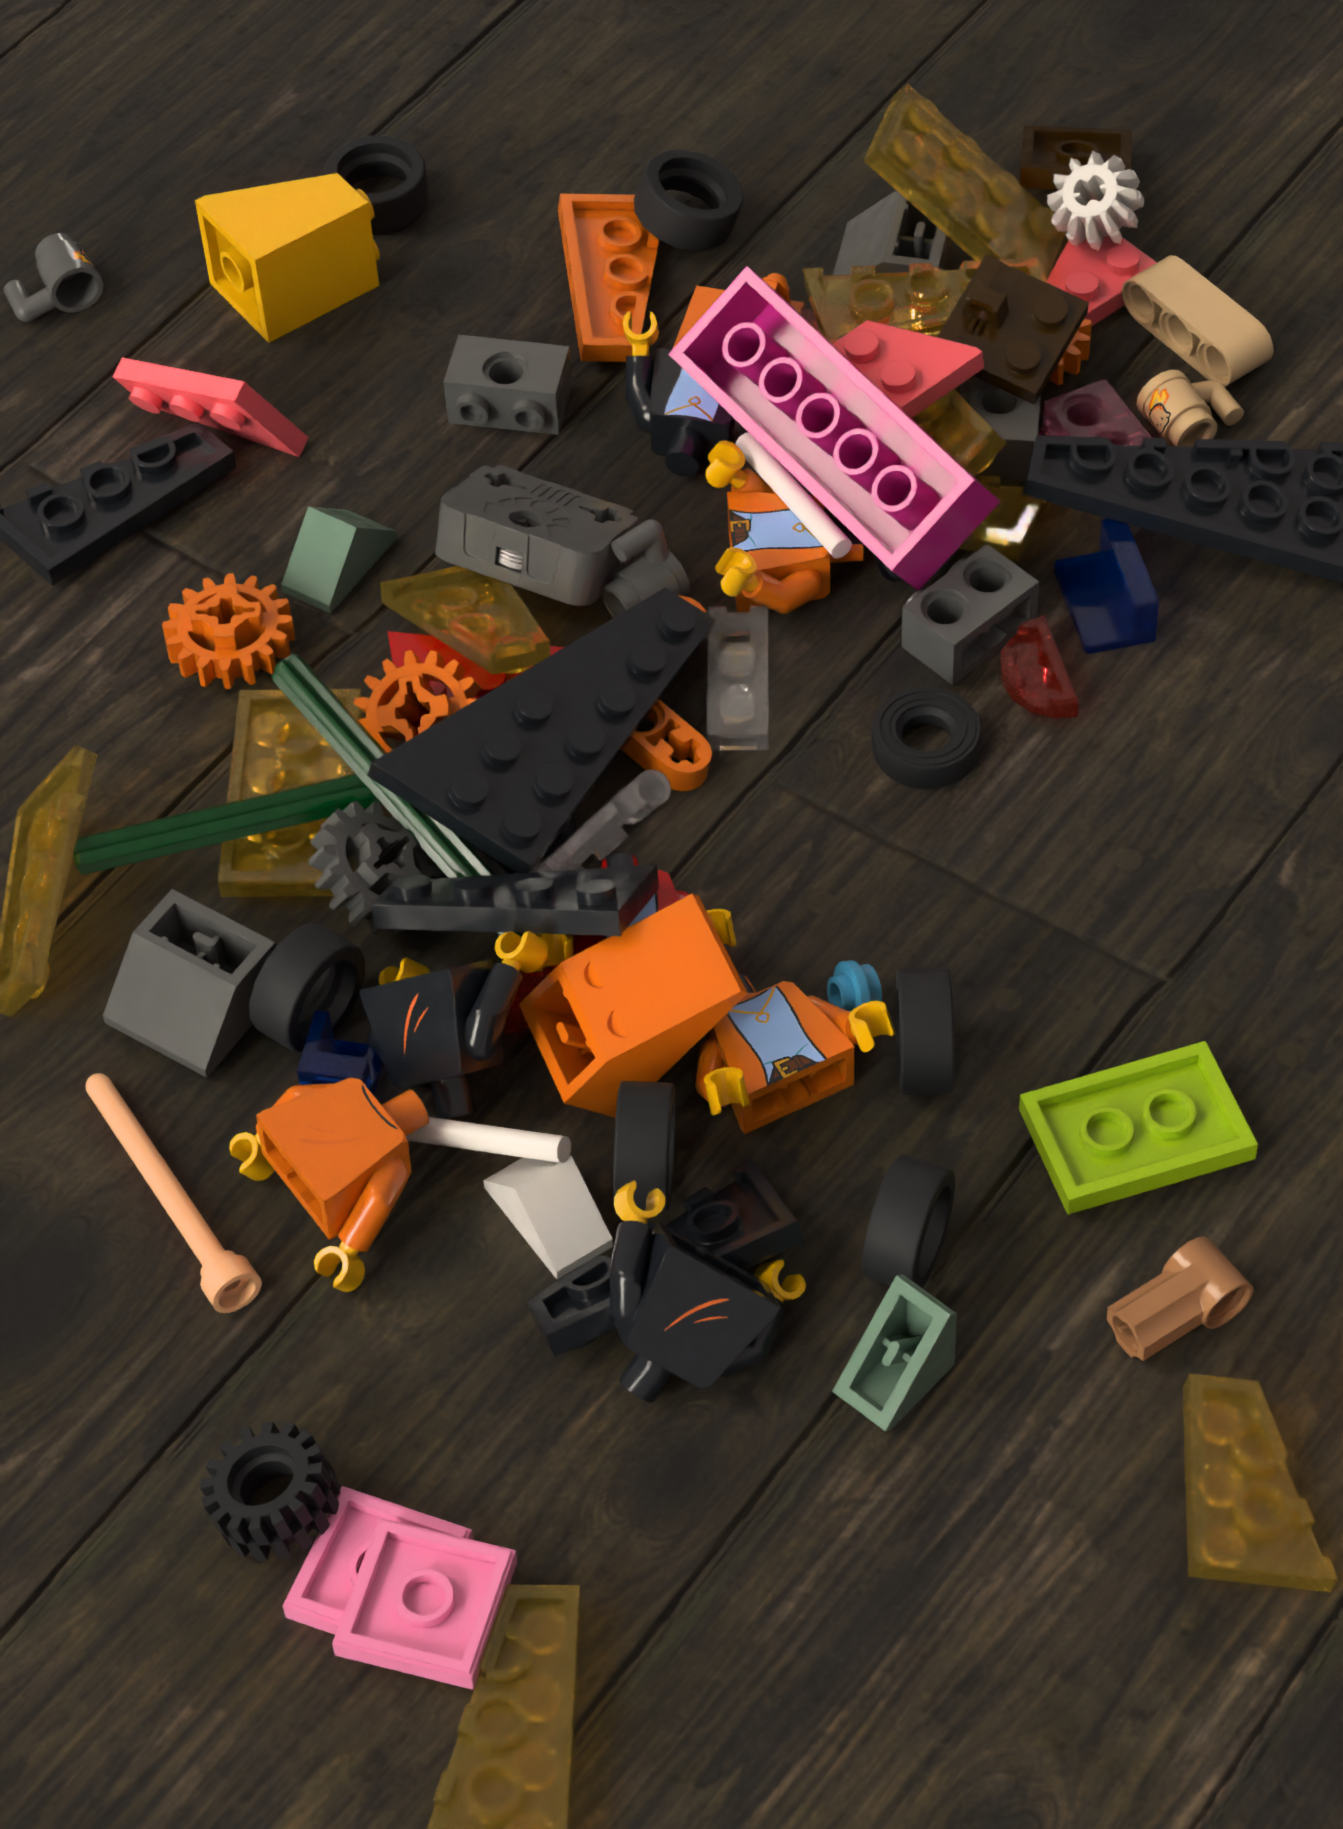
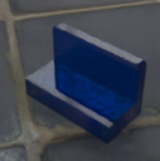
M1108 518L1101 519L1099 552L1057 560L1054 568L1055 576L1083 649L1088 654L1155 642L1159 599L1129 525Z

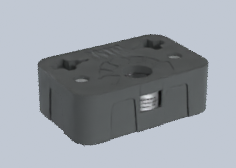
M484 465L441 497L435 553L440 559L566 604L586 606L595 603L604 595L603 586L613 581L612 578L615 573L632 563V558L626 562H621L614 554L611 543L636 527L638 517L633 516L634 511L627 507L589 496L580 491L536 478L502 465H497L495 468Z

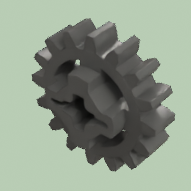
M358 801L352 802L343 811L338 808L320 826L321 830L310 842L318 851L308 860L309 865L323 871V875L314 883L316 888L331 890L334 897L331 899L329 907L332 910L340 909L342 906L346 907L350 911V925L355 927L362 919L368 920L372 934L378 935L384 929H374L371 904L394 880L408 875H425L430 877V879H440L442 877V870L428 864L430 857L419 846L414 836L403 828L393 815L389 818L383 815L379 802H373L365 811ZM390 929L394 935L400 934L403 931Z

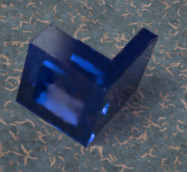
M316 1010L297 1069L300 1085L337 1083L351 1077L361 1079L370 1092L375 1095L383 1067L381 1059L369 1044L334 1040L330 1013Z

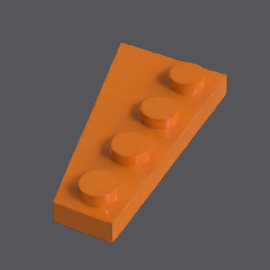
M560 194L558 216L581 361L626 362V356H632V345L626 339L623 329V319L628 311H631L632 314L631 331L635 334H642L659 239L643 227L635 214V195Z

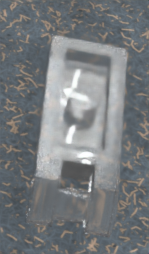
M708 606V615L716 619V622L708 635L707 741L712 751L769 750L768 607L750 606V612H727L726 606ZM727 636H750V642L727 643Z
M656 770L642 772L627 786L618 791L532 872L584 869L581 864L592 853L600 861L604 859L628 837L621 828L624 823L637 824L647 817L652 810L660 807L668 800L671 787L666 776Z

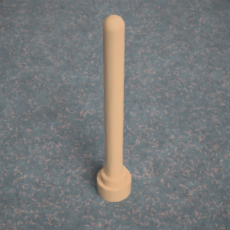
M102 1073L91 1075L86 1081L88 1095L202 1264L200 1286L214 1309L220 1313H231L248 1305L261 1289L262 1281L245 1256L236 1255L230 1250H224L109 1077Z

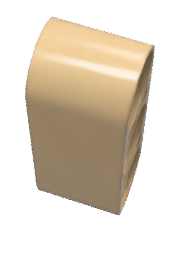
M1170 255L1123 283L1121 289L1122 298L1130 315L1208 380H1217L1226 387L1272 359L1274 353L1273 343L1265 326L1181 258Z

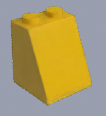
M338 173L205 195L195 200L210 284L268 343L379 286L376 262L380 259V253L373 239L371 220L374 219L373 206L368 196L361 189L355 190Z

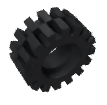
M273 1421L264 1422L261 1424V1435L255 1436L250 1426L239 1431L243 1442L235 1447L227 1439L219 1447L225 1458L221 1461L211 1457L205 1467L211 1476L201 1478L200 1489L205 1495L201 1500L205 1510L229 1547L232 1545L236 1553L245 1558L251 1551L256 1561H268L270 1549H273L279 1560L291 1556L289 1545L296 1541L302 1550H305L314 1544L308 1535L312 1529L323 1535L329 1528L330 1523L324 1513L335 1515L337 1513L339 1502L334 1495L340 1494V1485L335 1477L334 1470L313 1436L305 1429L300 1433L295 1424L284 1422L279 1432ZM279 1477H293L288 1488L276 1499L262 1505H248L254 1493L265 1483Z

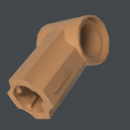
M1197 1237L1180 1247L1169 1258L1162 1274L1110 1305L1107 1309V1321L1113 1329L1116 1341L1131 1358L1135 1356L1144 1361L1201 1324L1206 1328L1213 1329L1228 1323L1245 1308L1254 1290L1249 1281L1208 1237Z

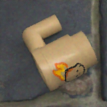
M1168 370L1153 377L1140 391L1136 403L1143 417L1153 425L1161 437L1165 438L1166 443L1171 446L1193 447L1196 439H1213L1217 431V423L1211 416L1210 407L1227 426L1236 424L1244 415L1243 408L1222 383L1217 380L1190 383L1185 374L1179 370Z

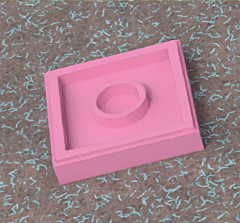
M342 1486L340 1494L336 1497L339 1502L336 1515H327L326 1518L330 1526L323 1535L321 1533L318 1534L283 1604L285 1618L336 1635L379 1517L474 1540L472 1529Z
M379 1517L332 1643L335 1656L474 1690L517 1565L516 1550Z

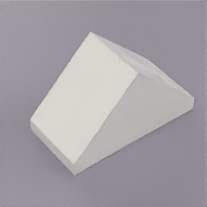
M569 1156L565 1163L521 1158L483 1180L484 1188L557 1280L613 1247V1239L572 1156Z

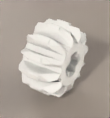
M1092 151L1088 164L1083 166L1077 159L1070 158L1069 165L1072 173L1069 176L1054 174L1053 182L1058 191L1047 195V204L1055 212L1052 215V223L1057 231L1066 232L1069 242L1076 245V247L1087 239L1090 247L1099 251L1103 238L1106 236H1110L1114 243L1121 244L1122 234L1119 229L1122 226L1137 228L1138 219L1133 211L1144 207V197L1140 191L1136 190L1139 187L1140 181L1135 171L1125 170L1122 159L1116 157V155H1113L1104 163L1101 155Z

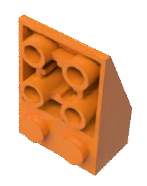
M690 894L627 927L621 936H610L562 961L519 1006L563 1102L616 1118L618 1090L622 1081L657 1082L748 992L700 897Z

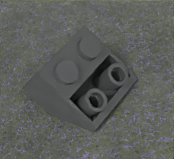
M901 187L848 221L828 290L827 305L901 314L920 304H931L938 315L956 244L957 193Z
M171 889L133 931L103 1013L104 1022L207 1078L252 1027L249 1001L254 983L266 959L276 948V944L259 933Z

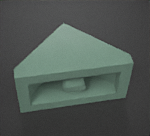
M308 506L281 583L282 592L331 614L397 539L396 531L350 510Z
M903 1274L896 1275L832 1392L884 1431L892 1430L955 1365L957 1313Z

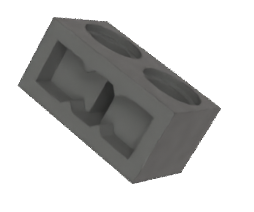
M986 544L970 557L962 558L954 563L947 574L928 588L918 590L909 597L905 605L902 606L901 647L951 685H954L1037 622L1039 581Z

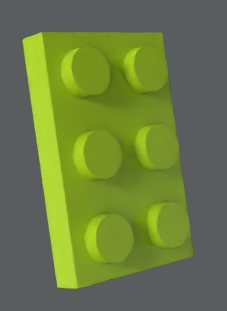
M1206 1041L1020 1094L1019 1111L1067 1215L1256 1159L1258 1143Z

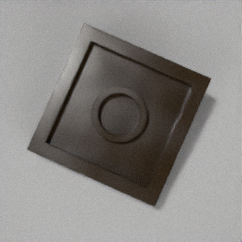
M1024 126L1019 188L1058 190L1053 182L1054 174L1069 176L1072 173L1069 165L1070 158L1077 159L1082 166L1087 165L1092 151L1099 153L1104 163L1113 155H1116V157L1122 159L1125 170H1131L1132 130Z
M985 255L937 337L980 349L983 352L985 368L974 376L1035 405L1086 317L1089 302L1021 270L1011 268L989 255Z

